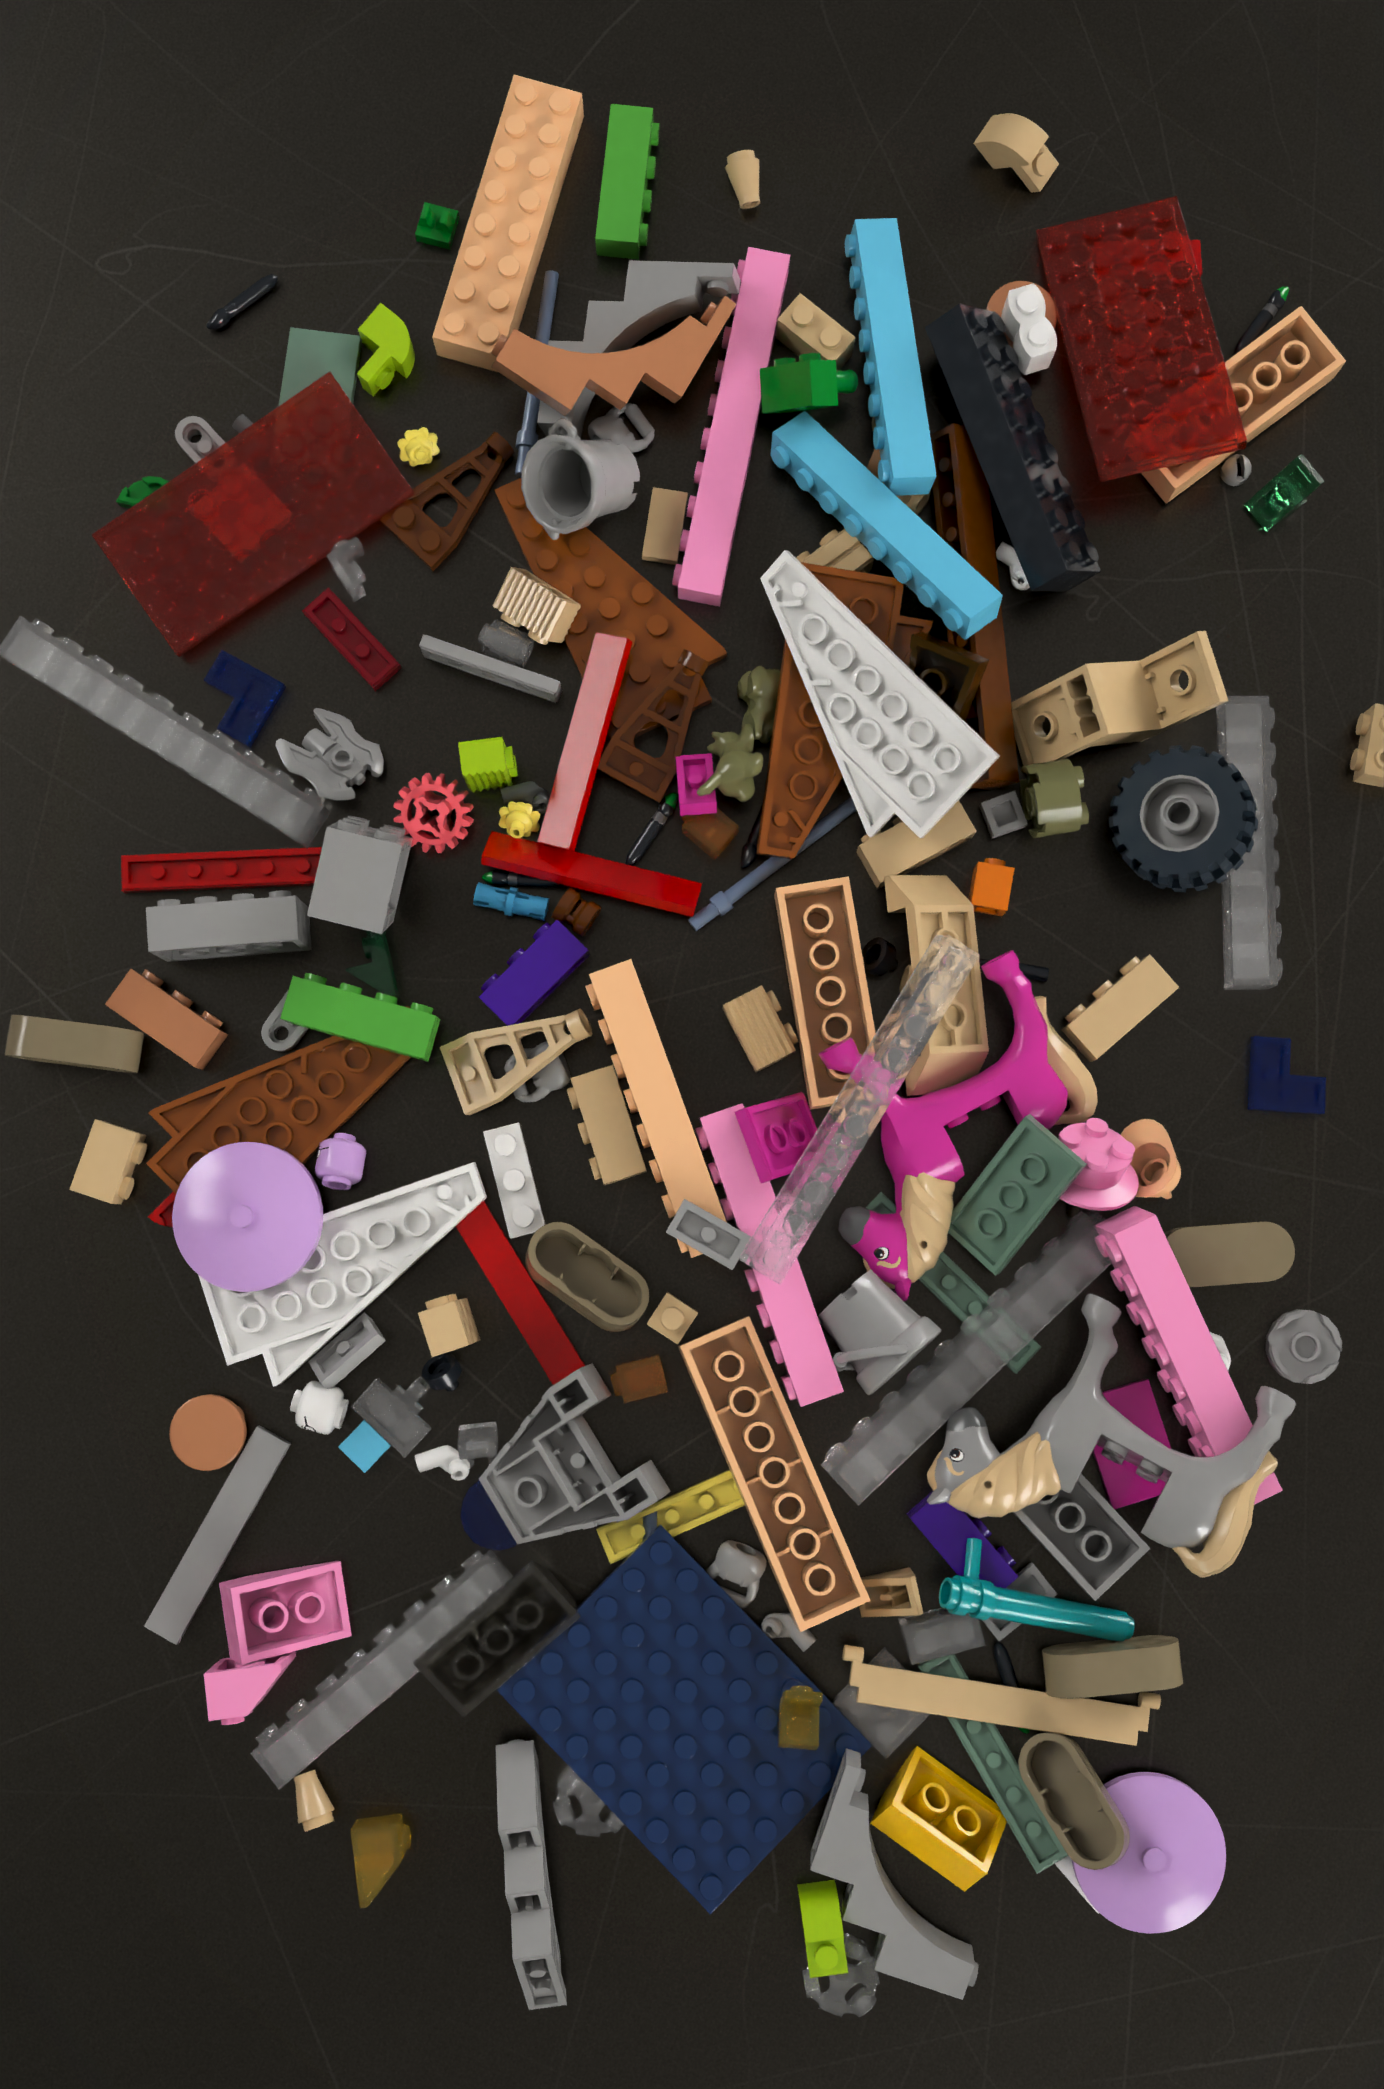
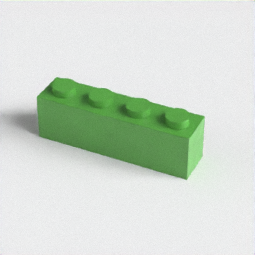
M611 104L595 237L596 251L599 256L639 260L640 246H647L648 224L643 223L644 212L650 213L652 190H647L648 179H654L656 157L650 155L651 146H658L660 123H654L653 108Z
M305 973L304 979L296 976L292 977L280 1019L301 1027L423 1061H429L441 1020L436 1015H432L433 1008L412 1002L411 1008L396 1005L398 998L378 992L375 998L361 995L362 988L346 983H341L340 988L325 985L326 978L310 973Z

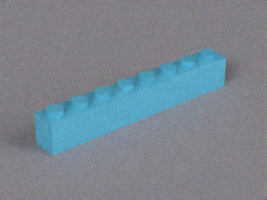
M897 218L855 219L851 234L846 235L845 254L846 257H851L852 262L849 281L851 289H856L857 295L854 302V316L856 320L861 322L862 330L859 332L860 352H865L866 362L864 363L863 376L865 384H870L871 390L868 399V411L870 417H875L876 427L873 431V445L875 450L879 449L881 458L878 463V478L896 496L929 494L936 479V469Z
M803 411L772 432L770 456L773 462L779 468L786 470L803 491H808L819 502L826 513L832 514L844 526L850 536L856 537L864 544L873 558L883 562L900 583L906 584L918 596V599L924 606L930 607L941 617L949 630L955 631L966 640L997 618L1003 595L806 411Z

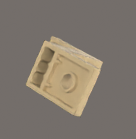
M1197 631L1140 661L1084 664L1011 702L1015 740L1023 765L1025 766L1065 759L1091 746L1141 742L1229 700L1206 631ZM1182 671H1185L1189 678V683L1185 690L1179 685V676ZM1045 717L1049 719L1051 724L1048 735L1044 733L1042 727Z

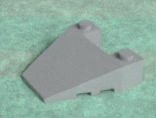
M593 1363L577 1369L545 1392L539 1404L525 1418L512 1439L505 1444L479 1478L517 1544L562 1535L563 1533L593 1528L597 1525L615 1521L628 1520L671 1492L652 1460L620 1478L582 1414L612 1395Z

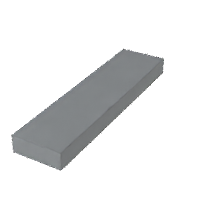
M425 634L422 636L419 647L424 658L554 703L560 699L562 687L558 680Z

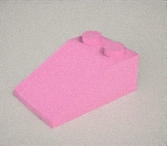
M341 1561L253 1574L219 1583L229 1655L232 1660L241 1665L352 1636Z

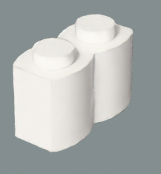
M1034 283L1009 290L1001 315L1006 328L1005 333L1014 342L1013 349L1019 359L1017 366L1024 375L1049 368L1057 348L1056 332L1050 321L1045 317L1046 305L1044 297Z

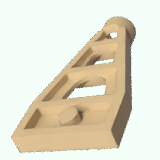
M577 1009L562 1016L471 1032L441 1046V1053L464 1114L472 1115L503 1101L574 1043L592 1036V1029L585 1013L581 1009ZM566 1024L571 1033L569 1035L565 1032ZM536 1032H544L549 1045L548 1048L536 1057L528 1059L521 1039ZM509 1045L514 1053L516 1064L502 1078L494 1079L485 1057V1051L493 1046Z

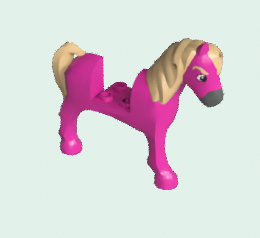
M1013 950L981 966L986 978L1003 988L1012 1007L1015 1022L1014 1035L1009 1048L998 1062L981 1073L956 1085L932 1091L918 1098H903L896 1094L889 1085L878 1059L859 1054L852 1037L844 1039L818 1054L828 1069L849 1073L857 1080L871 1099L882 1122L881 1142L885 1162L895 1183L896 1213L880 1214L861 1206L850 1207L842 1213L838 1230L842 1238L863 1257V1263L867 1272L872 1270L889 1288L895 1289L897 1295L903 1301L908 1299L911 1284L922 1277L926 1271L934 1268L939 1255L947 1245V1235L953 1211L952 1195L955 1190V1183L965 1175L960 1157L944 1126L948 1125L949 1128H953L969 1119L968 1112L977 1108L983 1111L998 1104L1001 1101L999 1097L1001 1094L1018 1125L1025 1116L1031 1114L1048 1130L1054 1125H1072L1086 1122L1094 1115L1098 1103L1097 1088L1091 1073L1083 1065L1075 1050L1059 1036L1050 1024L1047 1015L1046 997H1034L1031 982L1020 970L1019 959ZM1068 1100L1070 1103V1109L1068 1111H1065Z

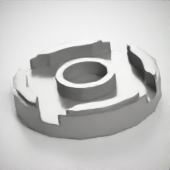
M1296 1309L1282 1314L1272 1323L1266 1335L1265 1351L1270 1365L1280 1376L1295 1383L1313 1384L1325 1380L1336 1370L1339 1364L1340 1352H1342V1340L1337 1327L1328 1317L1315 1311Z

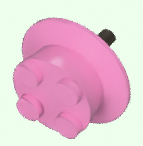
M1090 1118L1086 1123L1069 1125L1060 1132L1058 1139L1087 1163L1065 1193L1059 1198L1069 1203L1067 1208L1068 1216L1079 1218L1083 1208L1097 1211L1118 1209L1134 1199L1138 1191L1139 1181L1134 1168L1130 1164L1135 1151L1132 1143L1108 1128V1124L1099 1118Z

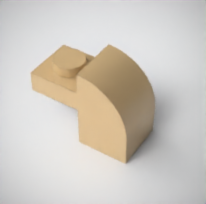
M1013 113L992 115L973 143L993 169L1012 167L1031 193L1041 192L1059 165L1044 144L1049 137L1046 132L1033 121L1021 115Z

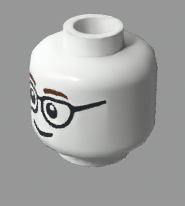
M310 1381L303 1391L298 1389L295 1391L290 1411L296 1413L295 1421L300 1428L328 1435L334 1428H341L349 1401L344 1399V1393L339 1387L334 1386L332 1389H327L318 1381Z

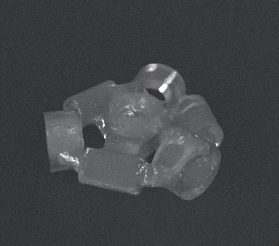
M570 1768L557 1785L559 1793L556 1800L553 1801V1807L560 1825H567L576 1829V1834L600 1837V1833L613 1831L617 1833L624 1823L612 1811L604 1823L600 1820L599 1813L605 1806V1803ZM567 1796H576L581 1804L583 1813L577 1819Z
M844 1934L846 1956L861 1961L857 1965L847 1963L848 1973L830 1975L829 1989L824 1993L820 1992L818 1977L810 1978L808 1967L802 1970L806 1995L819 2003V2009L840 2017L844 2013L856 2014L857 2017H861L871 2010L876 2003L875 1989L880 1984L878 1971L874 1970V1957L870 1956L866 1948L867 1943L854 1935ZM859 1983L865 1985V1987L860 1988L852 1995L848 2003L846 2002L845 1994L852 1987Z

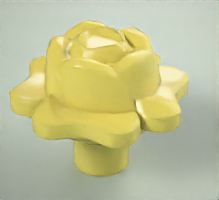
M425 427L419 430H407L404 434L405 438L399 439L397 442L401 450L399 455L401 461H409L412 467L430 464L433 461L432 456L438 455L440 452L437 446V434L429 433Z
M511 801L508 803V807H501L499 809L501 817L499 826L507 828L508 835H511L513 838L529 837L531 832L539 831L540 825L538 821L541 815L538 811H533L531 804Z

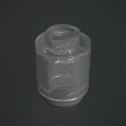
M497 619L491 624L486 623L478 638V643L482 644V653L512 665L517 664L521 667H524L534 647V640L528 638L527 633Z

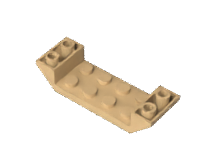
M947 875L884 876L888 913H906L921 1056L903 1059L907 1096L925 1095L935 1090L956 1085L977 1075L989 1052L974 907Z

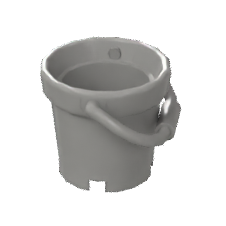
M564 418L558 419L554 423L549 436L538 440L527 452L521 472V489L526 506L535 520L544 527V530L552 540H557L560 533L568 534L589 526L595 518L627 509L637 493H632L634 482L640 481V472L636 458L627 446L622 443L615 444L612 442V439L581 440L577 435L576 427ZM563 428L567 431V435L559 434Z
M869 1270L852 1283V1287L836 1297L818 1315L819 1322L842 1351L836 1353L833 1357L836 1370L839 1372L843 1370H856L858 1373L856 1380L867 1395L873 1394L890 1380L941 1332V1329L930 1318L926 1316L920 1317L872 1270Z

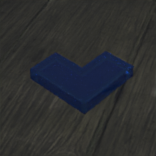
M223 650L219 653L204 679L206 684L233 698L232 703L217 727L218 731L251 748L286 686Z
M1251 1037L1248 1110L1325 1114L1326 1077L1290 1075L1291 1038Z

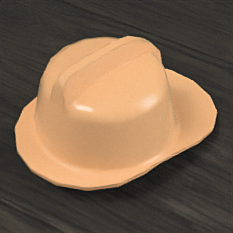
M1141 1119L1131 1123L1123 1130L1121 1136L1135 1147L1130 1164L1134 1168L1139 1181L1136 1197L1172 1198L1171 1191L1178 1185L1181 1178V1166L1177 1160L1168 1132L1162 1124L1151 1119Z

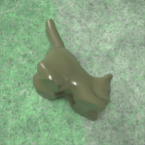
M761 665L741 676L737 685L738 698L743 699L748 704V710L743 717L742 727L750 723L753 727L754 739H759L761 743L767 744L772 740L781 670L776 668L766 669Z
M750 723L745 724L739 735L735 732H712L711 735L715 742L707 746V750L719 756L720 760L715 773L698 788L697 794L699 796L709 795L718 788L724 796L734 797L740 802L749 800L755 791L753 777L757 776L763 767V755L759 752L752 753L754 746L752 725Z

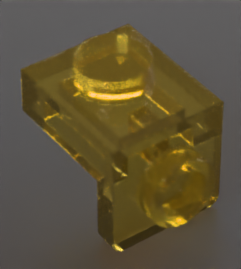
M801 1685L792 1686L790 1690H784L779 1706L778 1747L817 1750L819 1746V1707L823 1700V1693L813 1692L811 1687Z

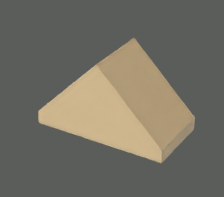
M910 1567L861 1577L871 1600L859 1606L861 1617L919 1616L923 1614L916 1577Z

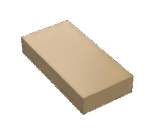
M653 487L642 560L673 565L678 564L688 492Z

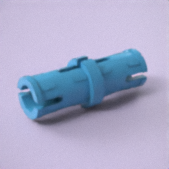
M478 882L473 905L497 909L511 917L513 914L545 921L550 898L522 893L515 887L505 889Z

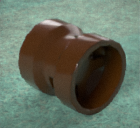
M570 887L558 902L551 917L554 920H558L561 924H569L572 926L574 933L584 937L596 921L602 907L594 901H585L581 898L580 892Z

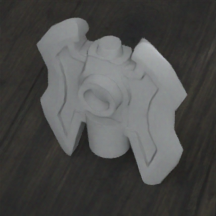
M315 708L314 716L326 734L317 728L309 731L302 741V746L305 749L280 738L276 741L275 745L288 771L303 776L312 783L318 797L332 800L354 799L355 792L352 786L354 784L359 786L365 781L366 777L364 775L366 770L371 771V775L374 777L382 775L384 759L380 746L361 737L355 731L351 720L321 708Z

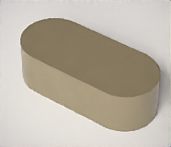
M11 1015L5 1056L100 1070L138 1073L144 1033L104 1025Z
M553 1222L539 1228L532 1236L525 1261L528 1273L535 1282L603 1330L621 1332L633 1327L639 1321L649 1303V1289L645 1279L636 1270L567 1223Z
M1272 1222L1180 1227L1164 1232L1189 1287L1274 1281L1283 1277L1290 1270L1295 1258V1247L1291 1236L1284 1228Z
M1136 1636L1125 1639L1123 1642L1105 1639L1052 1645L1042 1650L1046 1693L1048 1696L1055 1698L1073 1699L1175 1688L1183 1684L1179 1640L1172 1636Z
M1041 1733L1030 1738L1024 1744L1019 1755L1020 1775L1068 1856L1079 1866L1092 1870L1103 1869L1116 1864L1122 1859L1128 1849L1130 1840L1129 1828L1123 1815L1080 1746L1072 1738L1057 1733Z

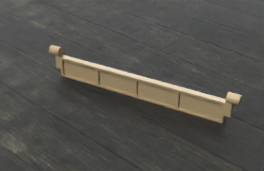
M844 1645L843 1660L851 1661L849 1685L858 1687L857 1703L1137 1746L1138 1731L1148 1732L1150 1708L1158 1710L1161 1705L1160 1694L1140 1692L1138 1706L1088 1698H1055L1048 1696L1044 1691L862 1663L864 1658L863 1647Z

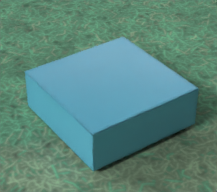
M365 1419L338 1448L366 1473L393 1444Z

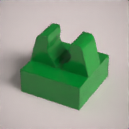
M424 202L415 232L416 241L450 250L460 219L458 210Z

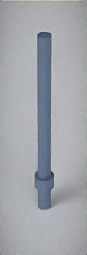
M551 270L546 271L544 276L535 340L547 345L550 339L559 274ZM527 392L522 430L517 432L515 445L516 449H518L515 475L520 478L527 452L538 441L539 437L536 434L540 399Z
M852 797L814 824L797 855L857 811ZM770 857L724 893L719 891L709 899L710 903L693 917L689 918L688 922L695 931H698L717 915L722 917L733 909V903L792 859Z

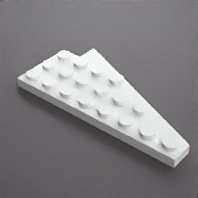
M476 1162L323 1214L322 1232L313 1255L297 1274L277 1286L259 1291H232L215 1286L199 1276L227 1366L263 1354L273 1387L285 1382L487 1198Z

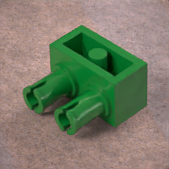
M821 353L799 355V362H796V358L775 359L774 366L760 368L762 414H789L838 406V393L849 394L856 390L858 386L857 374L853 370H836V360H821Z

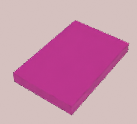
M803 1092L734 1112L761 1184L828 1161L825 1148Z
M1145 1378L1102 1392L1109 1404L1130 1422L1171 1449L1149 1379ZM1096 1444L1092 1453L1108 1502L1114 1509L1161 1494L1166 1482L1158 1479L1155 1484L1145 1480L1136 1474L1137 1466L1126 1460L1120 1465L1107 1459L1101 1454L1103 1448Z

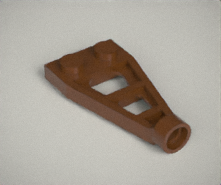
M493 432L480 447L405 493L380 519L382 525L426 566L434 571L459 545L504 467V463L515 453L513 448L500 434ZM490 452L496 457L495 460L488 457ZM467 469H474L481 476V482L469 497H465L452 485V482ZM439 494H449L458 504L457 512L451 522L445 527L438 526L423 512L425 503Z
M686 649L683 650L675 668L615 732L598 765L599 770L659 803L676 773V757L681 756L700 679L710 664ZM683 666L696 674L693 676L685 675ZM668 690H675L684 697L683 706L675 721L662 717L655 710L656 705ZM649 722H658L668 731L665 752L658 758L651 757L640 751L633 742L634 736Z

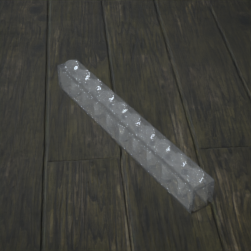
M19 616L0 645V656L7 662L303 847H309L331 813L323 805L326 800L325 798L318 797L317 792L308 787L304 792L293 786L295 780L280 769H276L272 773L262 767L265 761L246 749L244 754L232 748L235 742L218 731H215L213 735L202 729L204 723L190 713L185 712L183 717L172 710L174 704L157 693L153 697L148 696L142 692L144 686L129 675L125 674L122 679L112 673L114 667L96 655L92 660L81 654L84 648L68 637H65L63 641L52 636L54 630L39 619L35 618L31 623L22 616Z
M949 934L935 935L739 1260L781 1285L980 955Z
M1087 1210L1086 1212L1082 1211L1076 1214L1068 1222L1067 1226L1069 1228L1059 1238L1054 1237L1041 1248L1042 1254L1033 1263L1028 1262L1017 1270L1014 1275L1015 1280L1006 1289L1000 1288L989 1297L987 1301L989 1305L982 1312L969 1316L960 1327L961 1332L952 1340L947 1339L934 1350L933 1354L935 1356L925 1366L919 1365L909 1373L906 1378L908 1382L898 1392L892 1391L881 1400L879 1404L881 1408L873 1416L861 1419L852 1429V1436L843 1444L841 1442L835 1444L826 1453V1460L821 1466L858 1506L949 1419L953 1412L959 1410L1112 1263L1109 1256L1103 1257L1095 1242V1237L1099 1236L1094 1225L1106 1220L1100 1213Z

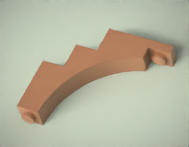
M726 296L717 304L711 301L700 318L701 322L689 316L676 328L660 338L642 346L610 353L567 351L532 339L514 328L509 338L502 334L494 346L491 354L497 358L491 368L564 416L571 411L584 387L621 410L627 404L638 383L641 381L675 404L683 396L737 303Z

